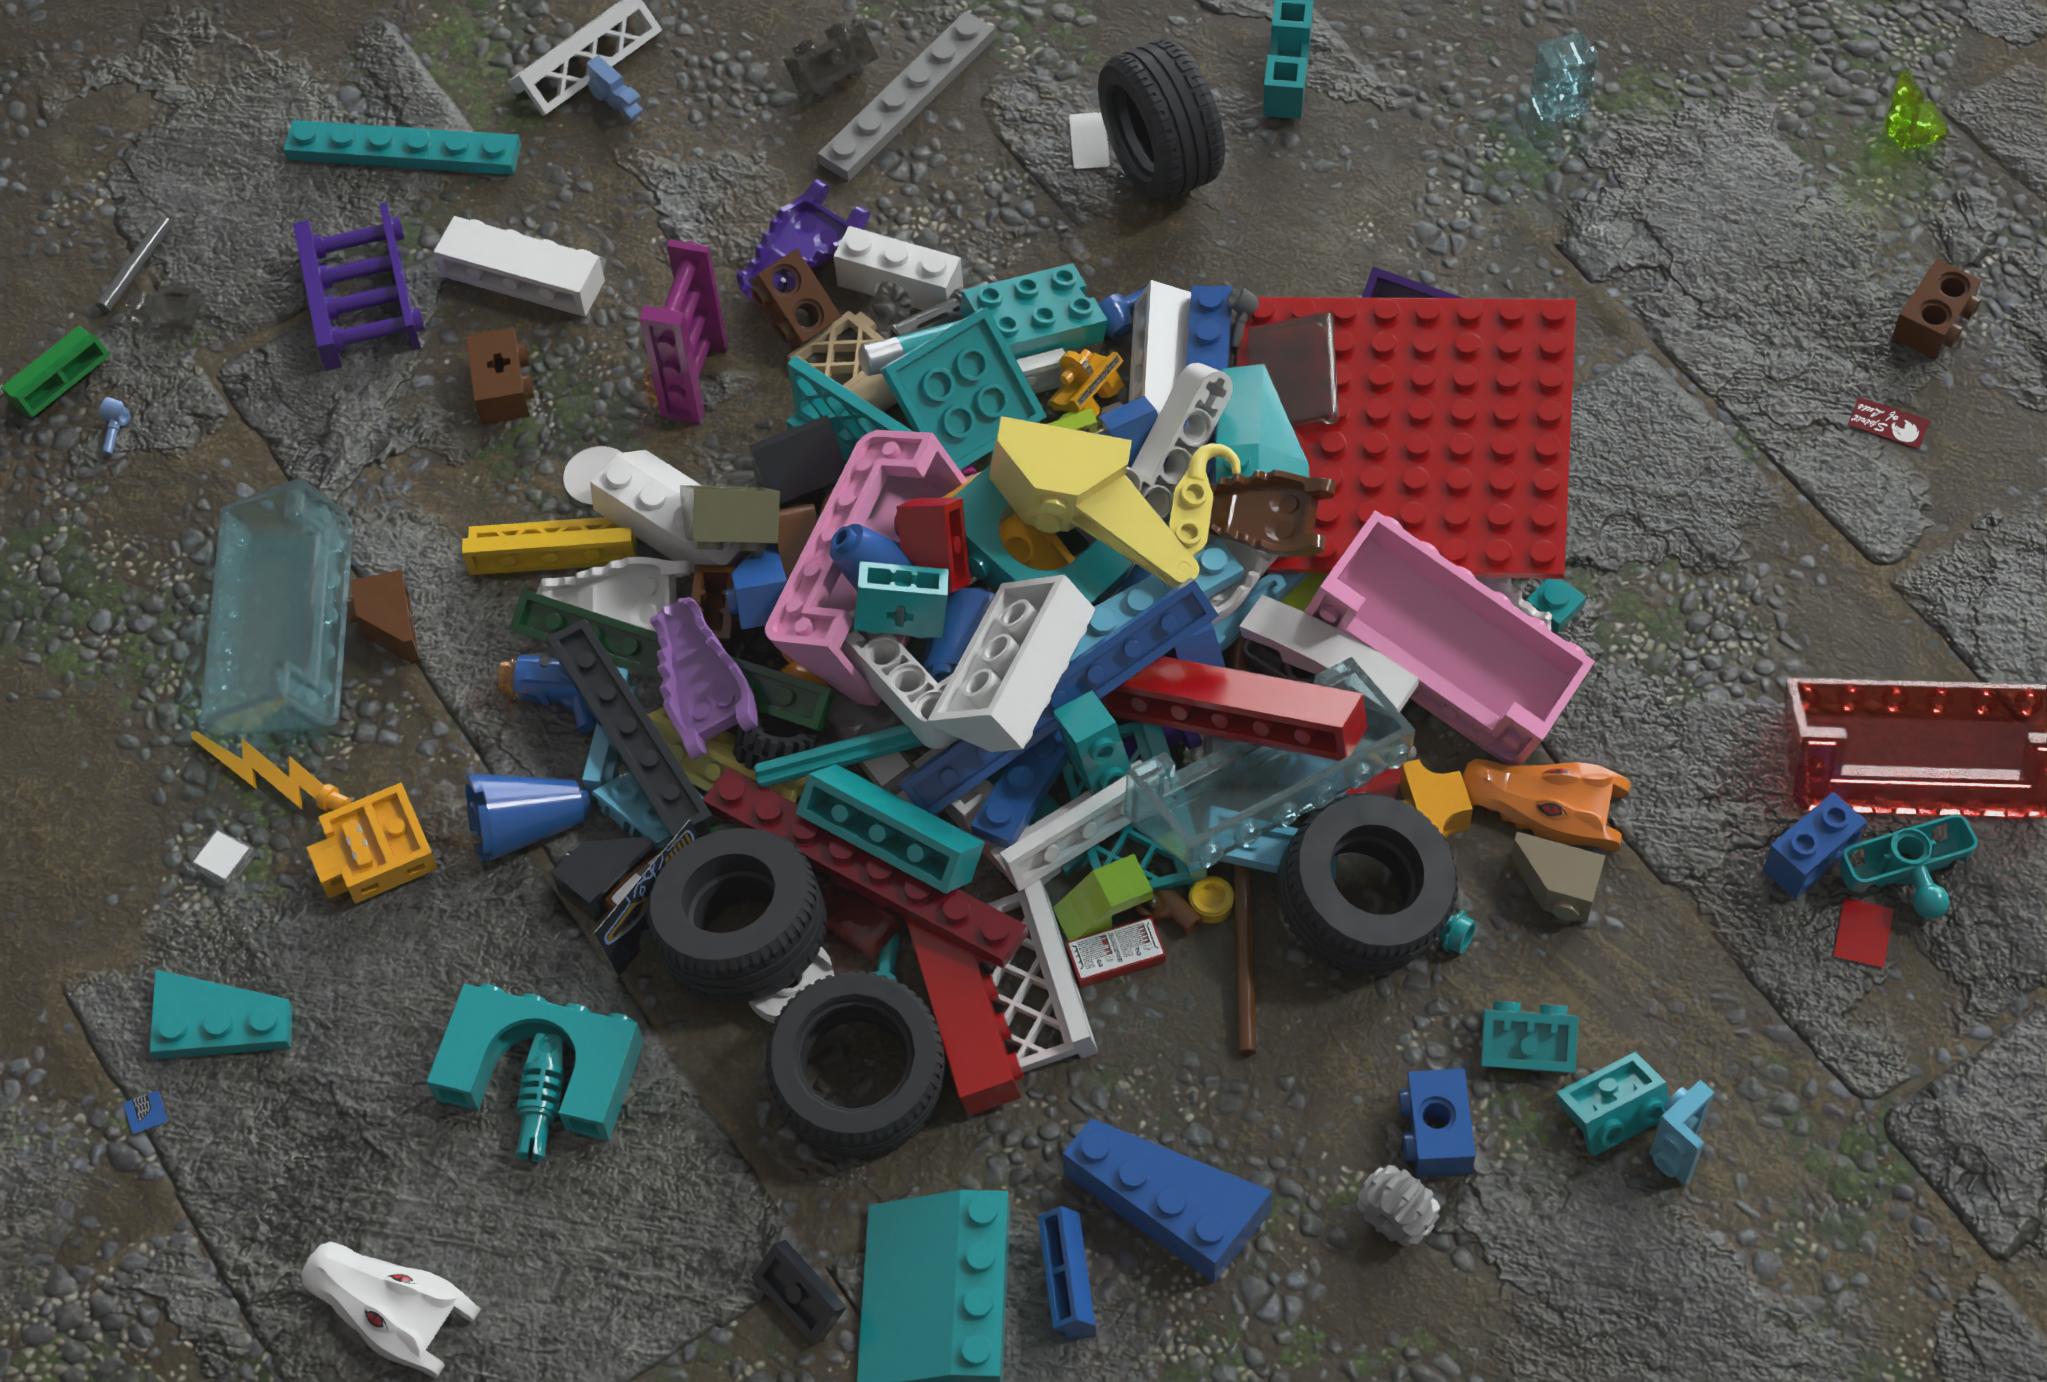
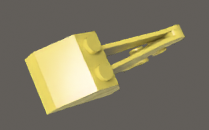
M1001 416L992 454L989 479L1024 524L1035 526L1038 530L1047 533L1068 532L1077 526L1155 575L1172 589H1175L1191 577L1196 581L1199 574V565L1194 556L1199 554L1206 545L1213 503V492L1206 474V465L1209 459L1221 457L1230 463L1233 475L1240 474V461L1234 451L1222 444L1210 443L1201 446L1193 453L1188 470L1175 488L1168 527L1125 475L1132 440Z

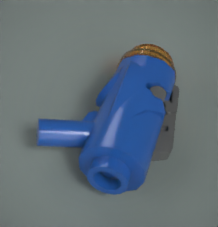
M535 653L519 655V657L513 656L511 660L501 661L497 676L499 694H506L509 699L529 700L549 706L550 702L562 703L565 707L573 709L580 733H589L595 729L591 712L554 654Z

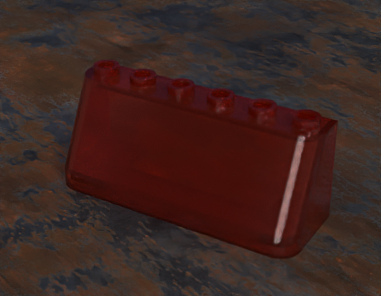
M1817 678L1786 679L1784 706L1790 785L1793 799L1800 808L1811 811L1834 792L1859 813L2047 817L2046 684Z

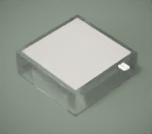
M216 829L190 863L194 870L230 888L256 854L251 846Z

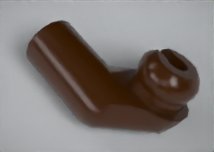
M1154 890L1153 899L1135 906L1137 912L1144 918L1152 916L1153 920H1173L1187 935L1196 931L1203 922L1202 917L1174 890Z

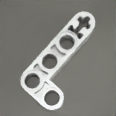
M1192 363L1181 372L1131 468L1127 466L1125 473L1144 498L1149 493L1147 502L1162 520L1171 512L1175 488L1188 470L1193 453L1201 446L1206 445L1233 391L1231 378L1225 372L1201 363ZM1187 418H1188L1187 425H1186L1185 428L1183 429L1184 423H1185V421H1186ZM1167 456H1168L1167 463H1166L1165 466L1163 467L1164 461H1165V459H1166Z
M855 610L848 612L855 620ZM853 622L842 644L844 655L870 687L927 747L933 749L945 748L959 740L960 738L932 727L927 721L952 675L937 683L893 634H871L865 631H854Z

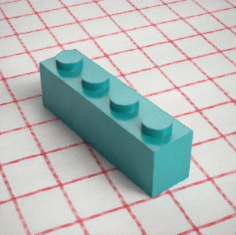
M837 764L809 773L795 813L945 894L971 882L985 844L984 841Z

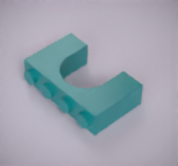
M991 464L952 497L963 498L969 572L974 577L984 580L996 592L1002 583L1066 575L1091 605L1095 607L1106 601L1123 585L1133 566L1122 554L1098 539L1073 562L1060 569L1050 571L1037 570L1015 560L1003 546L999 535V525L1015 511L989 479Z
M464 984L427 1080L435 1101L479 1111L493 1070L501 1056L515 1044L534 1038L536 1033L554 1034L562 1036L563 1043L576 1054L575 1067L559 1110L565 1130L610 1141L644 1043L638 1023H635L630 1017L619 1013H611L609 1016L591 1013L588 1008L579 1004L568 1003L565 1006L548 1003L547 1000L535 994L526 993L522 997L508 994L501 988L491 984H480L479 987Z

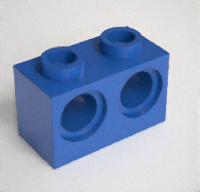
M1832 792L1771 844L1762 870L1796 900L1841 861L1844 850L1848 846L1859 843L1867 821L1837 794Z

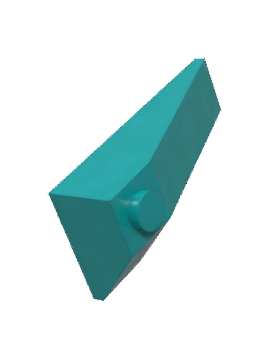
M1259 364L1222 369V372H1225L1231 378L1233 391L1218 420L1216 444L1227 446L1237 454L1241 467L1240 474L1249 477L1256 470L1270 472L1277 469L1310 477L1308 461L1265 365ZM1216 457V483H1218L1221 477H1234L1230 463L1224 458Z

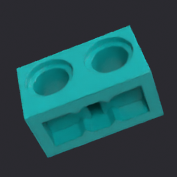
M1093 690L1053 711L1072 767L1092 796L1132 772L1117 724Z

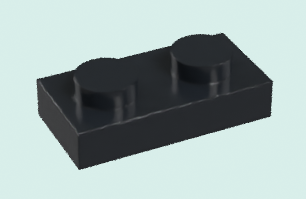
M786 1240L772 1245L751 1277L812 1345L826 1339L847 1308L842 1300Z

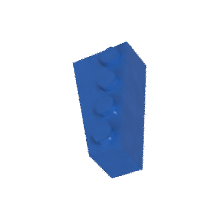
M1093 1118L1089 1120L1062 1153L1063 1171L1066 1177L1214 1284L1271 1213L1273 1191Z

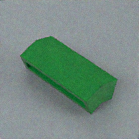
M77 326L5 383L1 389L7 401L24 416L33 418L108 358L110 353L96 335L89 334L81 326Z

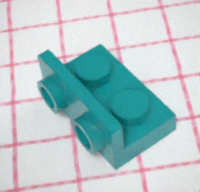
M1493 1001V1010L1482 1009L1483 1028L1480 1065L1576 1073L1579 1016L1567 1015L1568 1006L1540 1004L1539 1013L1521 1012L1520 1002Z
M1636 1052L1556 1092L1558 1106L1583 1131L1586 1148L1593 1156L1660 1123L1662 1115L1667 1112L1664 1106L1669 1100L1666 1082Z

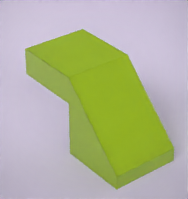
M1132 854L1093 870L1053 907V911L1067 941L1111 929L1112 915L1153 899V889L1135 854Z

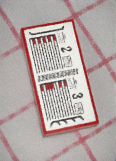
M1152 916L1066 942V951L1080 988L1166 962V953Z

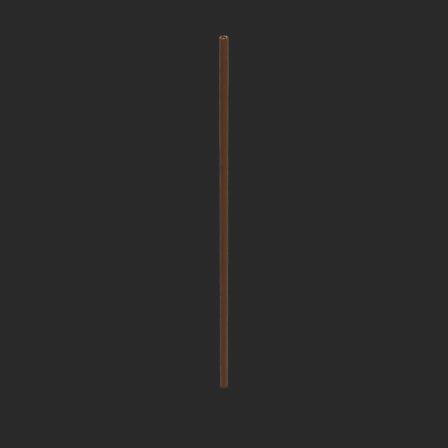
M1232 323L1231 326V341L1235 323ZM1230 347L1229 368L1237 367L1239 349ZM1242 635L1229 645V669L1247 672V662L1243 655V646L1246 638L1242 637ZM1237 757L1236 761H1231L1232 813L1250 818L1249 757ZM1234 864L1238 1054L1251 1056L1256 1054L1252 868Z

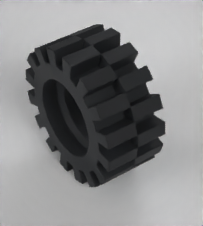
M757 712L758 727L745 732L738 723L733 756L736 757L738 763H745L744 767L750 770L757 763L813 749L817 737L816 730L766 713L761 715Z

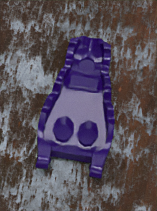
M820 179L815 180L804 194L780 208L776 218L771 219L769 232L764 231L760 243L756 245L755 257L750 260L744 271H737L736 277L739 289L748 298L754 300L750 292L752 286L748 280L796 248L811 270L833 260V256L847 228L851 226L864 230L871 213L865 208L857 206L846 221L822 205L830 189ZM774 274L773 285L779 292H782L788 285L787 281L783 276Z

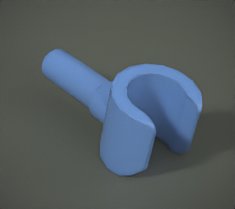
M107 397L101 403L99 416L100 419L109 422L102 453L111 456L120 426H125L129 422L130 412L124 407L122 401Z

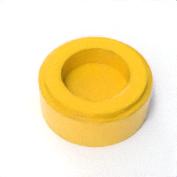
M1208 876L1205 879L1196 881L1191 887L1189 905L1202 917L1203 922L1219 923L1228 918L1233 911L1234 891L1226 880L1216 876Z

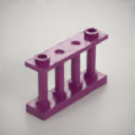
M669 239L667 250L674 279L664 307L657 308L644 305L639 320L661 417L701 424L705 408L698 377L708 350L726 353L728 343L709 246L700 245L693 241L682 242Z

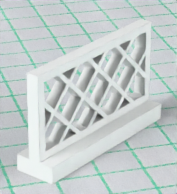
M1041 879L1024 888V891L987 903L1003 913L1022 906L1025 916L1022 923L1028 926L1032 940L1025 938L1021 945L1036 951L1037 954L1029 972L1010 965L1011 960L1004 969L987 960L983 961L996 967L992 974L996 987L1005 972L1023 979L1013 1000L998 994L999 999L995 1000L1008 1007L1004 1014L1008 1027L1017 1011L1036 1019L1025 1040L1012 1034V1039L1006 1040L1021 1047L1017 1057L1022 1071L1026 1072L1075 1054H1079L1081 1059L1099 1053L1050 898ZM1040 970H1042L1044 979L1037 977ZM1032 984L1049 992V998L1041 1012L1022 1004ZM1053 1008L1057 1020L1049 1016ZM1044 1024L1061 1031L1064 1040L1063 1044L1049 1049H1043L1034 1045Z

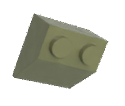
M680 485L685 539L697 541V549L723 550V542H740V550L766 551V543H778L780 491L764 487Z

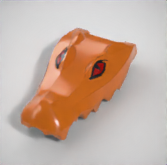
M1474 759L1467 764L1462 778L1472 806L1479 805L1486 807L1489 811H1498L1503 821L1514 823L1519 830L1529 828L1533 831L1535 837L1547 838L1550 841L1564 845L1594 846L1613 852L1620 849L1622 834L1606 826L1611 796L1626 798L1629 795L1631 782L1625 777L1599 765L1580 762L1526 766L1507 765L1490 760Z

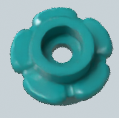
M1460 910L1455 916L1451 915L1445 927L1438 934L1437 938L1443 941L1442 948L1444 951L1449 952L1451 949L1463 954L1468 948L1474 936L1477 922L1466 917V911Z

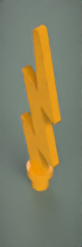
M194 731L191 733V738L254 788L257 789V771L300 809H302V789L316 799L318 808L326 812L336 810L351 803V799L340 794L337 787L331 784L323 785L290 756L288 777L242 737L241 759L199 732Z

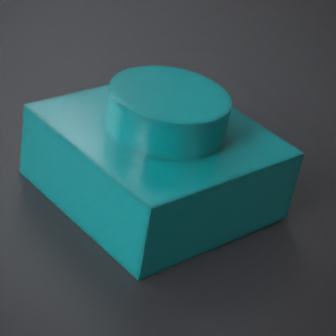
M1546 579L1526 601L1530 602L1540 612H1550L1552 614L1551 629L1558 633L1585 606L1587 597L1562 579Z

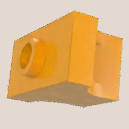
M1419 759L1403 762L1399 782L1404 797L1402 801L1412 805L1415 810L1421 811L1425 817H1428L1431 823L1439 828V832L1445 838L1453 833L1469 830L1473 808L1461 772L1437 774L1427 770Z

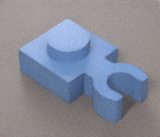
M599 55L586 63L590 78L588 87L599 101L604 99L615 110L619 108L631 121L643 113V109L636 103L641 99L640 95L633 88L627 87L624 84L623 77Z

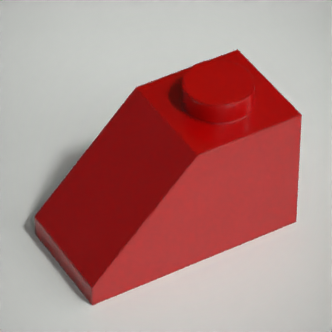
M914 498L896 506L897 513L894 519V529L900 540V550L918 567L949 569L948 593H953L969 585L970 574L963 498Z

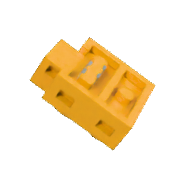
M402 782L319 816L318 818L327 839L306 847L328 899L349 891L355 904L438 869Z

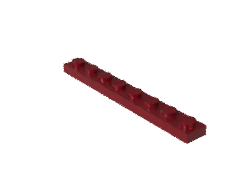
M728 767L702 799L709 811L717 817L738 828L759 829L786 838L802 851L811 867L1002 969L1006 967L1028 936V926L959 889L946 894L795 814L798 804L766 787H759L758 783Z

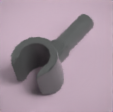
M1242 288L1241 292L1233 289L1227 298V305L1237 312L1230 346L1235 349H1239L1247 318L1253 315L1259 307L1257 297L1245 288Z

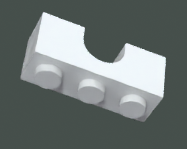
M851 226L847 228L833 256L837 286L875 296L881 282L889 281L902 287L910 296L911 307L920 310L928 309L950 299V295L955 289L963 287L960 257Z

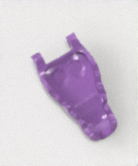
M690 597L680 598L672 605L663 607L657 615L651 617L650 622L657 632L658 642L661 646V650L657 651L660 663L657 669L663 678V684L660 686V692L664 698L663 706L672 724L681 736L690 759L696 760L707 754L705 741L738 723L745 732L758 727L757 709L752 690L737 663L728 655L715 634L707 626L696 601Z

